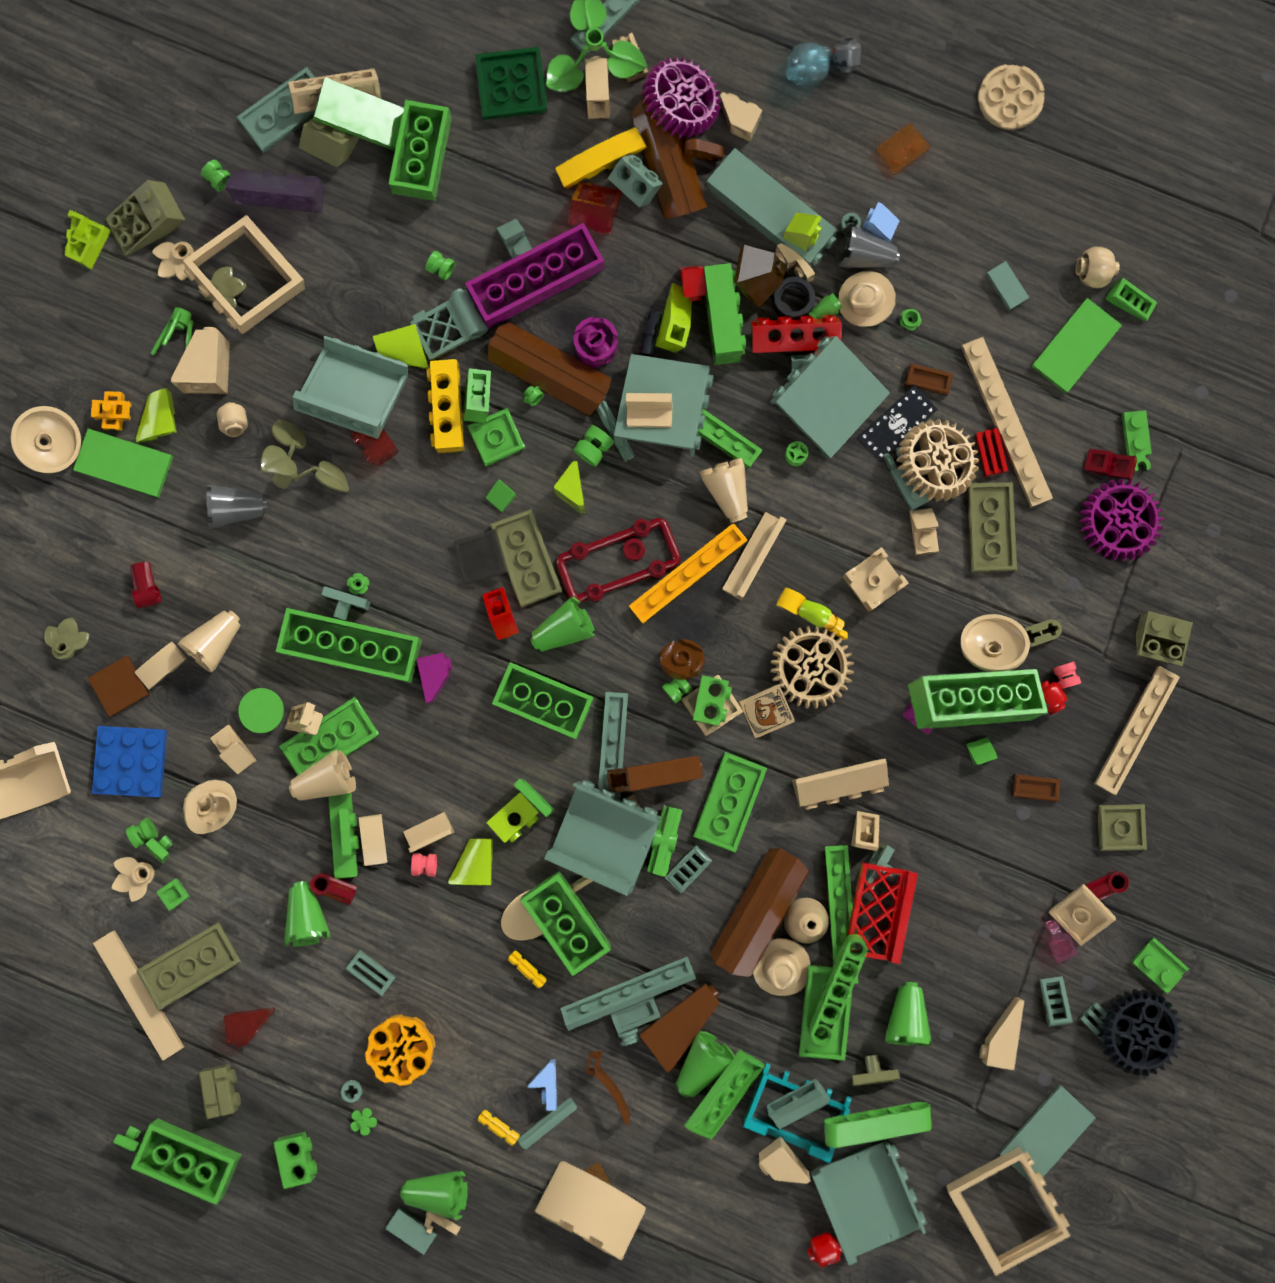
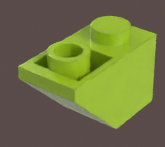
M796 212L785 230L783 239L807 251L810 245L814 247L820 236L819 233L822 227L819 225L822 218L818 215Z

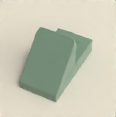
M517 219L497 228L512 259L532 249L525 236V231Z

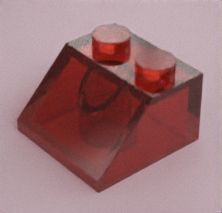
M580 181L571 199L568 224L576 227L584 223L586 228L594 229L599 233H611L615 224L622 191Z

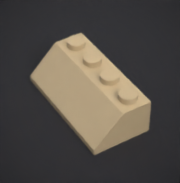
M886 758L792 780L798 807L804 806V809L808 810L818 807L817 803L826 801L828 805L840 802L839 797L847 795L849 799L862 797L861 792L870 790L871 794L883 792V787L889 786Z

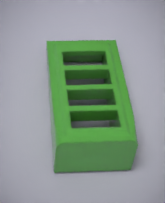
M1124 278L1113 283L1105 298L1110 303L1143 321L1148 320L1157 304L1155 300ZM1130 294V297L1126 300V296ZM1137 298L1138 301H1137L1136 305L1134 306L1133 303H1134L1135 299ZM1144 302L1146 303V306L1144 307L1143 311H1141L1140 308Z

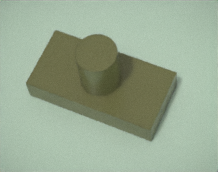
M870 1055L864 1057L867 1074L853 1075L851 1083L852 1087L898 1081L900 1076L898 1069L881 1072L878 1055Z

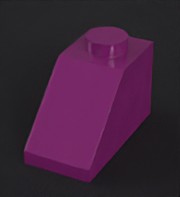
M444 653L417 658L424 696L428 704L434 703L450 677L449 671L453 670L450 657L446 658Z

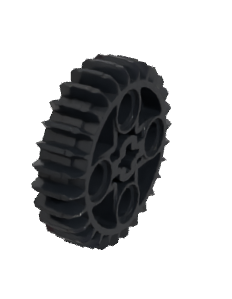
M1132 989V993L1124 991V997L1116 995L1117 1002L1109 1000L1112 1007L1110 1009L1103 1008L1107 1015L1099 1016L1104 1023L1097 1025V1027L1103 1029V1033L1097 1034L1098 1037L1104 1039V1041L1099 1043L1101 1047L1106 1048L1103 1054L1109 1056L1108 1061L1115 1064L1116 1068L1128 1074L1149 1076V1072L1157 1074V1068L1164 1071V1063L1172 1065L1169 1058L1171 1056L1178 1057L1174 1052L1175 1049H1182L1177 1044L1178 1040H1184L1183 1037L1178 1036V1032L1184 1030L1177 1026L1182 1021L1180 1018L1175 1017L1178 1011L1171 1009L1173 1004L1166 1001L1165 997L1145 989H1141V991ZM1134 1004L1130 1017L1122 1014L1125 1009ZM1150 1005V1013L1146 1016L1145 1009ZM1162 1016L1165 1022V1031L1158 1028ZM1122 1019V1026L1120 1029H1117V1022ZM1137 1030H1142L1144 1034L1140 1035L1137 1033ZM1115 1034L1123 1037L1119 1050L1116 1046ZM1163 1036L1164 1041L1161 1045H1159V1038ZM1150 1048L1158 1050L1156 1055L1147 1060ZM1135 1049V1056L1133 1059H1130V1053Z

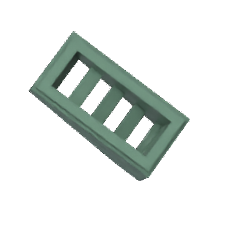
M695 845L668 873L665 879L682 893L712 860ZM694 854L704 862L702 865L692 858ZM688 860L697 868L695 872L686 864ZM681 867L691 875L689 879L679 870ZM675 873L685 881L683 885L673 877Z
M1063 976L1040 979L1047 1026L1054 1027L1071 1024L1073 1021ZM1059 985V989L1047 991L1046 986ZM1060 994L1061 998L1049 1000L1048 996ZM1062 1003V1008L1051 1009L1050 1005ZM1053 1014H1064L1062 1018L1053 1019Z

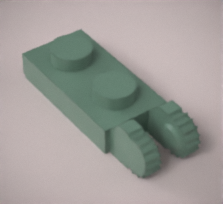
M901 447L896 448V454H897L898 458H899L901 455L898 454L897 451H898ZM889 453L883 455L890 469V475L911 511L931 501L927 499V494L919 497V490L912 492L914 486L912 484L906 486L908 482L907 477L901 478L905 473L904 470L896 468V464Z

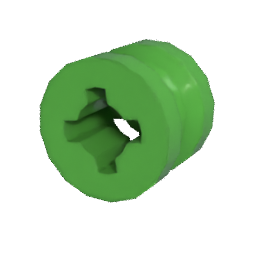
M798 441L789 444L785 452V460L789 465L795 467L804 464L808 457L807 446Z

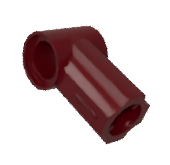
M138 562L131 565L130 570L134 584L132 596L135 606L139 609L160 604L161 594L154 582L151 563Z
M1113 870L1084 885L1099 900H1102L1113 894L1126 891L1129 887V879L1125 874ZM1115 876H1119L1121 884L1114 888L1111 883L1112 879Z
M327 873L314 876L310 882L311 890L315 894L324 895L351 905L358 887L331 877ZM318 878L326 879L328 885L325 890H320L317 887Z

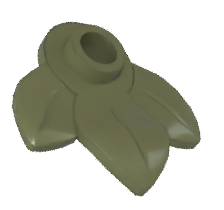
M232 267L220 268L214 272L212 280L209 281L233 308H237L234 297L241 294L247 285L242 280L232 277ZM209 296L205 298L208 301L213 302Z
M72 617L63 620L58 628L48 626L44 634L46 644L52 648V654L58 660H69L72 658L75 651L83 649L87 645L90 636L87 632H78V625ZM63 646H66L64 651H60Z

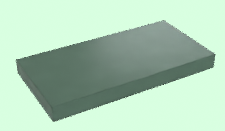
M308 67L237 116L239 122L263 153L314 117L315 111L295 114L288 85L290 81L315 78Z
M1059 1084L1001 1149L999 1154L1002 1156L1020 1146L1023 1153L1028 1151L1034 1162V1165L1031 1166L1034 1173L1040 1172L1043 1178L1096 1117ZM1020 1161L1011 1164L1032 1184Z

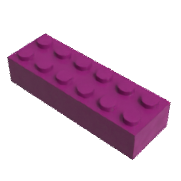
M582 223L465 284L489 329L605 269V265L585 224Z

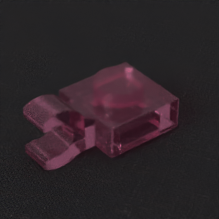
M1052 919L1046 922L1045 926L1052 939L1046 942L1055 962L1060 963L1078 955L1068 932L1062 934L1057 921L1054 922Z

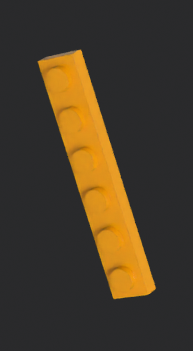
M734 523L629 605V608L641 623L644 624L746 543V537Z

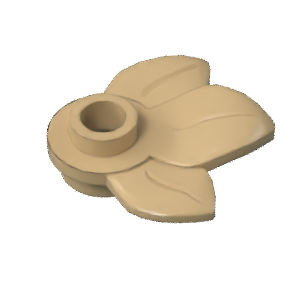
M165 242L158 245L152 251L156 257L162 260L158 270L160 277L169 278L176 274L181 281L188 277L183 271L185 270L183 260L194 253L190 244L186 242H179L177 244ZM182 251H187L184 257L180 256Z
M132 857L116 860L113 864L120 874L115 879L112 889L119 892H129L132 902L141 899L147 892L148 884L154 879L155 870L153 866L147 862L139 863ZM143 869L147 871V876L145 878L141 876V871Z

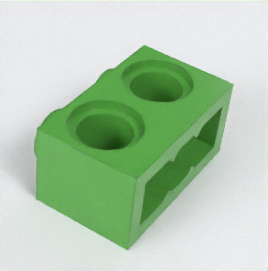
M469 368L465 382L463 420L486 422L489 412L491 371Z
M702 675L692 721L720 726V722L725 723L727 709L723 707L725 700L730 699L732 687L728 686L729 681ZM713 684L721 688V694L717 697L709 693V687ZM708 706L714 707L717 711V715L713 719H708L704 715V709Z
M306 1131L278 1138L274 1142L283 1188L312 1182L315 1174H317V1165L315 1160L311 1159L312 1142L310 1137H307ZM290 1143H296L299 1146V1153H294L290 1150ZM295 1166H301L304 1169L303 1176L295 1173Z

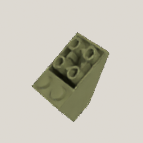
M150 180L141 185L105 218L125 256L166 236L185 221L166 183Z

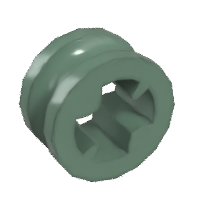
M847 213L842 218L840 224L843 232L848 220H853V223L861 226V219L855 213Z
M632 1028L618 1034V1037L622 1039L621 1046L630 1045L641 1040L640 1036L636 1034L637 1028Z
M355 1080L347 1081L341 1089L342 1098L346 1102H356L362 1095L363 1089L361 1084ZM350 1085H354V1089H358L354 1097H349L350 1094H346V1090L349 1089Z

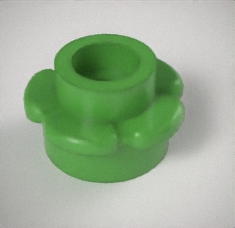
M908 309L901 313L899 322L902 327L912 331L921 324V317L916 310Z
M531 386L523 394L525 397L524 402L530 406L538 404L544 396L539 386L535 388Z
M361 573L353 574V577H350L347 581L349 591L354 595H362L368 590L369 580Z

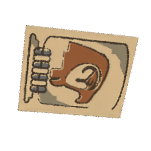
M779 684L740 701L755 739L795 722Z

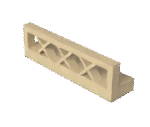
M375 69L288 82L295 114L315 111L324 77L381 99L379 81Z
M765 512L725 583L723 591L742 601L784 526L785 518L780 517L778 519Z

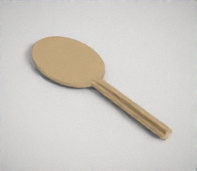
M583 876L570 886L576 892L593 880ZM528 891L517 896L507 906L501 919L503 932L514 940H529L543 934L520 901L522 895Z

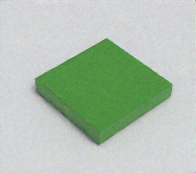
M508 408L488 416L485 423L474 422L467 425L485 467L526 449Z
M519 779L514 784L546 817H549L554 812V808L524 779Z

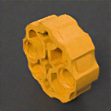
M402 1014L390 1016L382 1024L377 1025L368 1037L369 1043L365 1052L367 1064L372 1067L375 1076L384 1083L391 1082L399 1086L411 1084L413 1080L424 1075L433 1062V1051L436 1047L434 1036L426 1028L425 1022L417 1017L412 1018ZM415 1025L417 1033L412 1035L410 1034V1028ZM377 1032H384L387 1036V1041L379 1042L376 1037ZM401 1032H402L403 1036H402L401 1040H399L398 1037L400 1036V1034H401ZM405 1040H406L407 1042H406V1044H405V1046H404V1049H403L404 1052H402V1053L395 1059V1056H396V1054L398 1053V1052H397V1051H398V1048H397V1047H399L400 1045H402V1044L405 1042ZM422 1040V1042H416L412 1048L410 1047L413 1041ZM389 1051L391 1052V1055L389 1056V1058H382V1059H380V1057H382V1056H387V1054L389 1053ZM416 1057L423 1058L425 1067H417L414 1059ZM401 1059L403 1060V1063L401 1064L402 1073L400 1070V1066L398 1064ZM387 1065H390L391 1069L390 1072L387 1074L384 1072L386 1069L385 1067Z

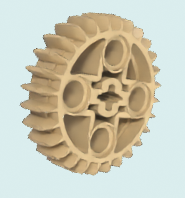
M930 419L926 423L921 422L914 426L904 436L900 443L901 448L897 451L901 456L896 461L902 463L898 470H904L905 473L901 478L907 477L908 482L906 486L911 484L914 486L912 492L919 490V497L927 494L928 500L935 497L936 502L942 498L944 501H947L964 493L967 490L966 488L972 485V481L977 477L974 473L979 469L975 466L979 459L974 458L978 451L972 450L971 447L975 442H968L970 435L964 436L962 434L964 428L958 431L956 430V423L950 427L948 420L941 424L940 419H937L934 423ZM929 435L935 439V443L930 440ZM947 439L954 445L948 446ZM919 440L921 451L914 453L913 448ZM955 453L960 455L961 460L956 457ZM914 460L920 463L921 468L915 465ZM962 468V474L957 480L955 469ZM928 474L930 483L926 481L921 475ZM941 478H943L946 481L947 485H944L941 482Z
M810 626L806 627L805 633H803L801 628H798V635L791 631L789 633L790 640L786 637L782 638L785 645L777 644V648L781 651L773 652V655L778 658L777 660H771V664L776 665V668L770 670V672L777 673V676L772 681L780 682L779 686L784 689V696L790 695L788 702L797 699L796 706H800L802 702H805V708L808 709L810 703H813V707L817 709L818 702H821L822 706L826 707V700L828 699L831 703H834V695L841 698L842 695L839 690L847 691L848 689L843 685L844 682L851 683L852 681L847 678V675L854 673V671L848 669L854 662L847 661V658L852 654L844 653L848 645L841 647L839 644L843 639L840 638L835 641L836 633L833 632L828 636L827 628L822 633H819V627L817 626L814 632H811ZM807 639L818 640L810 652L796 643ZM820 643L829 645L830 651L828 654L819 652L818 646ZM788 650H796L799 654L798 660H790L787 656ZM834 652H836L839 658L840 672L827 664ZM804 655L809 657L803 661L801 667L797 665L803 660ZM816 661L815 668L817 671H812L808 674L809 666H807V663L811 664ZM784 662L797 671L790 683H788L784 674ZM823 668L826 669V671L823 672L820 676V679L814 678L822 672ZM827 674H833L836 677V684L834 686L826 683L825 677ZM796 680H801L805 683V690L803 692L795 690L794 683ZM814 683L828 690L820 695H806Z

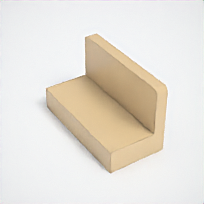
M626 393L627 427H672V394Z
M443 812L403 833L409 843V851L412 853L455 832L446 813Z

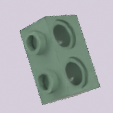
M632 154L622 157L608 177L639 208L649 204L663 184L658 179L656 173L648 170L642 165V161ZM627 168L630 170V176L627 174ZM643 182H644L645 185H646V191L643 189V186H642V183H643Z

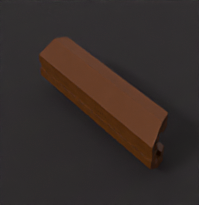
M641 99L632 110L631 117L634 127L638 128L646 145L642 152L648 170L656 173L658 179L663 183L656 194L664 219L679 217L707 207L692 158L684 153L686 141L684 135L679 138L677 132H675L671 136L669 129L663 132L664 126L661 124L656 126L657 120L655 118L650 119L652 113L645 112L648 105L643 104L644 99Z
M510 322L499 326L488 344V360L493 365L533 387L539 386L540 391L585 416H590L599 407L610 388L611 378Z
M770 848L710 953L716 965L733 975L749 977L753 974L808 877L809 870L797 857L790 855L781 848Z

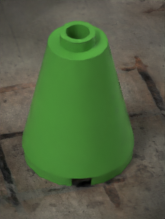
M569 598L532 631L530 640L536 650L540 649L543 652L595 636L592 633L595 630L591 619L585 609L581 610L577 606L580 604L577 598Z
M305 881L294 883L293 887L289 889L284 936L285 946L289 947L290 943H293L294 947L320 943L319 938L325 937V941L331 938L330 931L315 893Z
M904 982V986H899L886 1031L885 1042L904 1046H931L932 1040L922 988L917 987L918 983Z
M700 1031L695 1036L676 1081L677 1090L684 1097L696 1096L719 1077L735 1057L725 1043H722L720 1046L715 1042L717 1037L708 1032Z
M453 1171L407 1180L401 1188V1199L404 1200L406 1205L449 1219L459 1220L462 1215H459L460 1210H465L468 1186L467 1182H463L462 1176L466 1175L463 1171Z

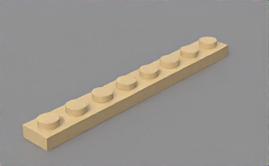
M981 337L962 345L961 349L993 423L998 428L1000 439L1030 508L1053 499L984 338Z

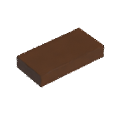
M910 363L904 386L912 388L916 385L919 390L948 396L954 373Z
M1014 774L1012 797L1059 802L1061 779Z

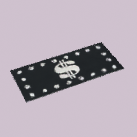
M914 385L857 438L881 462L884 459L883 455L890 454L904 439V436L914 426L928 420L938 409Z

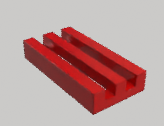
M998 428L975 433L985 477L1007 472L1008 468ZM991 435H993V439H994V443H995V447H996V451H997V455H998V459H999V463H1000V469H998V464H997V460H996V456H995V452H994V448H993V444H992V440H991ZM982 437L986 438L987 447L993 467V470L991 471L989 469Z

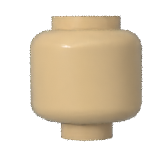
M229 402L218 409L217 420L219 430L230 437H236L247 429L246 412L241 405Z

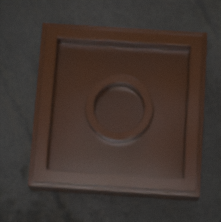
M129 656L123 657L88 678L109 717H113L151 695L145 684L134 673L137 669Z

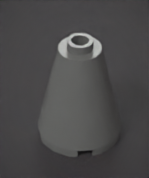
M848 223L843 229V233H846L843 240L839 239L836 251L838 267L892 268L894 264L898 263L900 252L897 246L854 223Z
M207 484V490H211L207 491V516L209 521H213V523H208L209 529L262 517L263 512H268L267 498H262L260 493Z

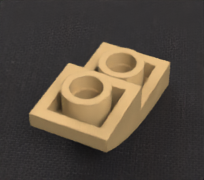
M782 243L777 245L775 253L785 264L786 270L795 267L794 273L797 277L803 278L808 282L813 281L815 273L809 264L788 246Z
M170 642L134 673L148 689H151L167 674L173 672L186 660V657L173 642Z
M382 815L359 817L364 865L387 863Z

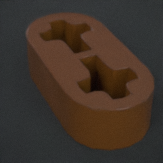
M688 139L685 141V155L709 162L723 160V147L721 145L700 139Z

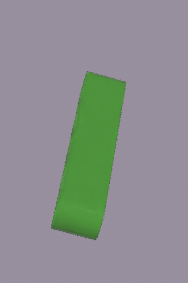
M851 934L844 940L811 1020L809 1030L812 1040L817 1045H826L832 1039L866 957L867 946L863 938L857 934ZM853 943L861 944V948L858 951L850 950V946ZM846 964L852 965L851 971L846 973L841 971L842 966ZM840 985L844 987L840 993L832 992L835 986ZM827 1007L835 1008L832 1014L823 1013ZM818 1028L826 1029L823 1035L815 1034Z
M925 1102L903 1104L831 1117L824 1120L825 1144L833 1148L925 1132L932 1128L930 1104Z

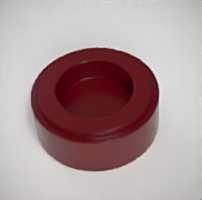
M629 539L623 546V554L629 561H639L645 554V546L639 539Z

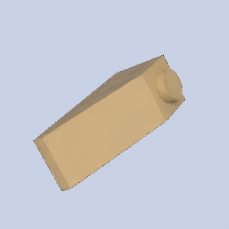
M1014 997L986 1037L985 1044L981 1045L980 1058H982V1062L985 1065L1014 1070L1024 1000Z

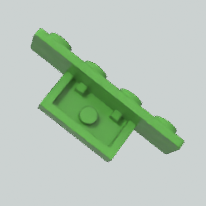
M352 792L329 796L335 878L358 876L356 856L358 837L355 836L354 827L357 825L356 813H353Z

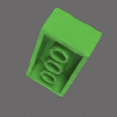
M405 100L389 179V186L393 194L432 201L436 200L452 120L449 107Z
M731 263L705 266L707 292L705 301L714 365L740 362L742 355H745L746 340L745 335H741L743 318L742 313L738 314L740 296L739 292H735L736 285L734 280L736 270L732 271Z
M510 662L492 704L577 740L594 697Z
M560 870L522 895L520 901L572 976L611 950V944Z
M157 1119L149 1125L131 1168L217 1205L225 1196L242 1154Z

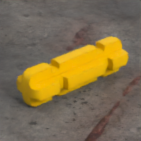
M515 950L508 957V961L516 965L517 969L529 981L532 980V983L537 988H541L547 979L542 974H538V970L526 959L521 958L522 955Z
M483 1110L478 1117V1122L484 1126L486 1124L489 1130L501 1139L504 1137L505 1141L513 1146L518 1140L519 1134L513 1129L510 1131V1127L498 1118L491 1117L492 1114L487 1110Z

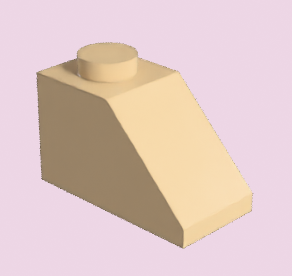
M781 1137L759 1152V1167L765 1175L770 1174L777 1181L808 1184L811 1181L809 1170Z

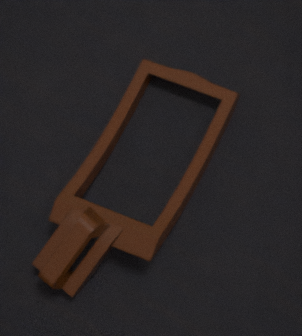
M602 1051L590 1052L586 1068L587 1074L594 1075L607 1088L617 1103L625 1125H629L630 1113L623 1095L610 1076L600 1068ZM591 1058L596 1059L594 1068H590Z

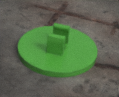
M266 688L251 690L242 698L239 705V718L242 724L248 730L255 733H267L274 730L281 723L284 716V705L281 698L274 691Z

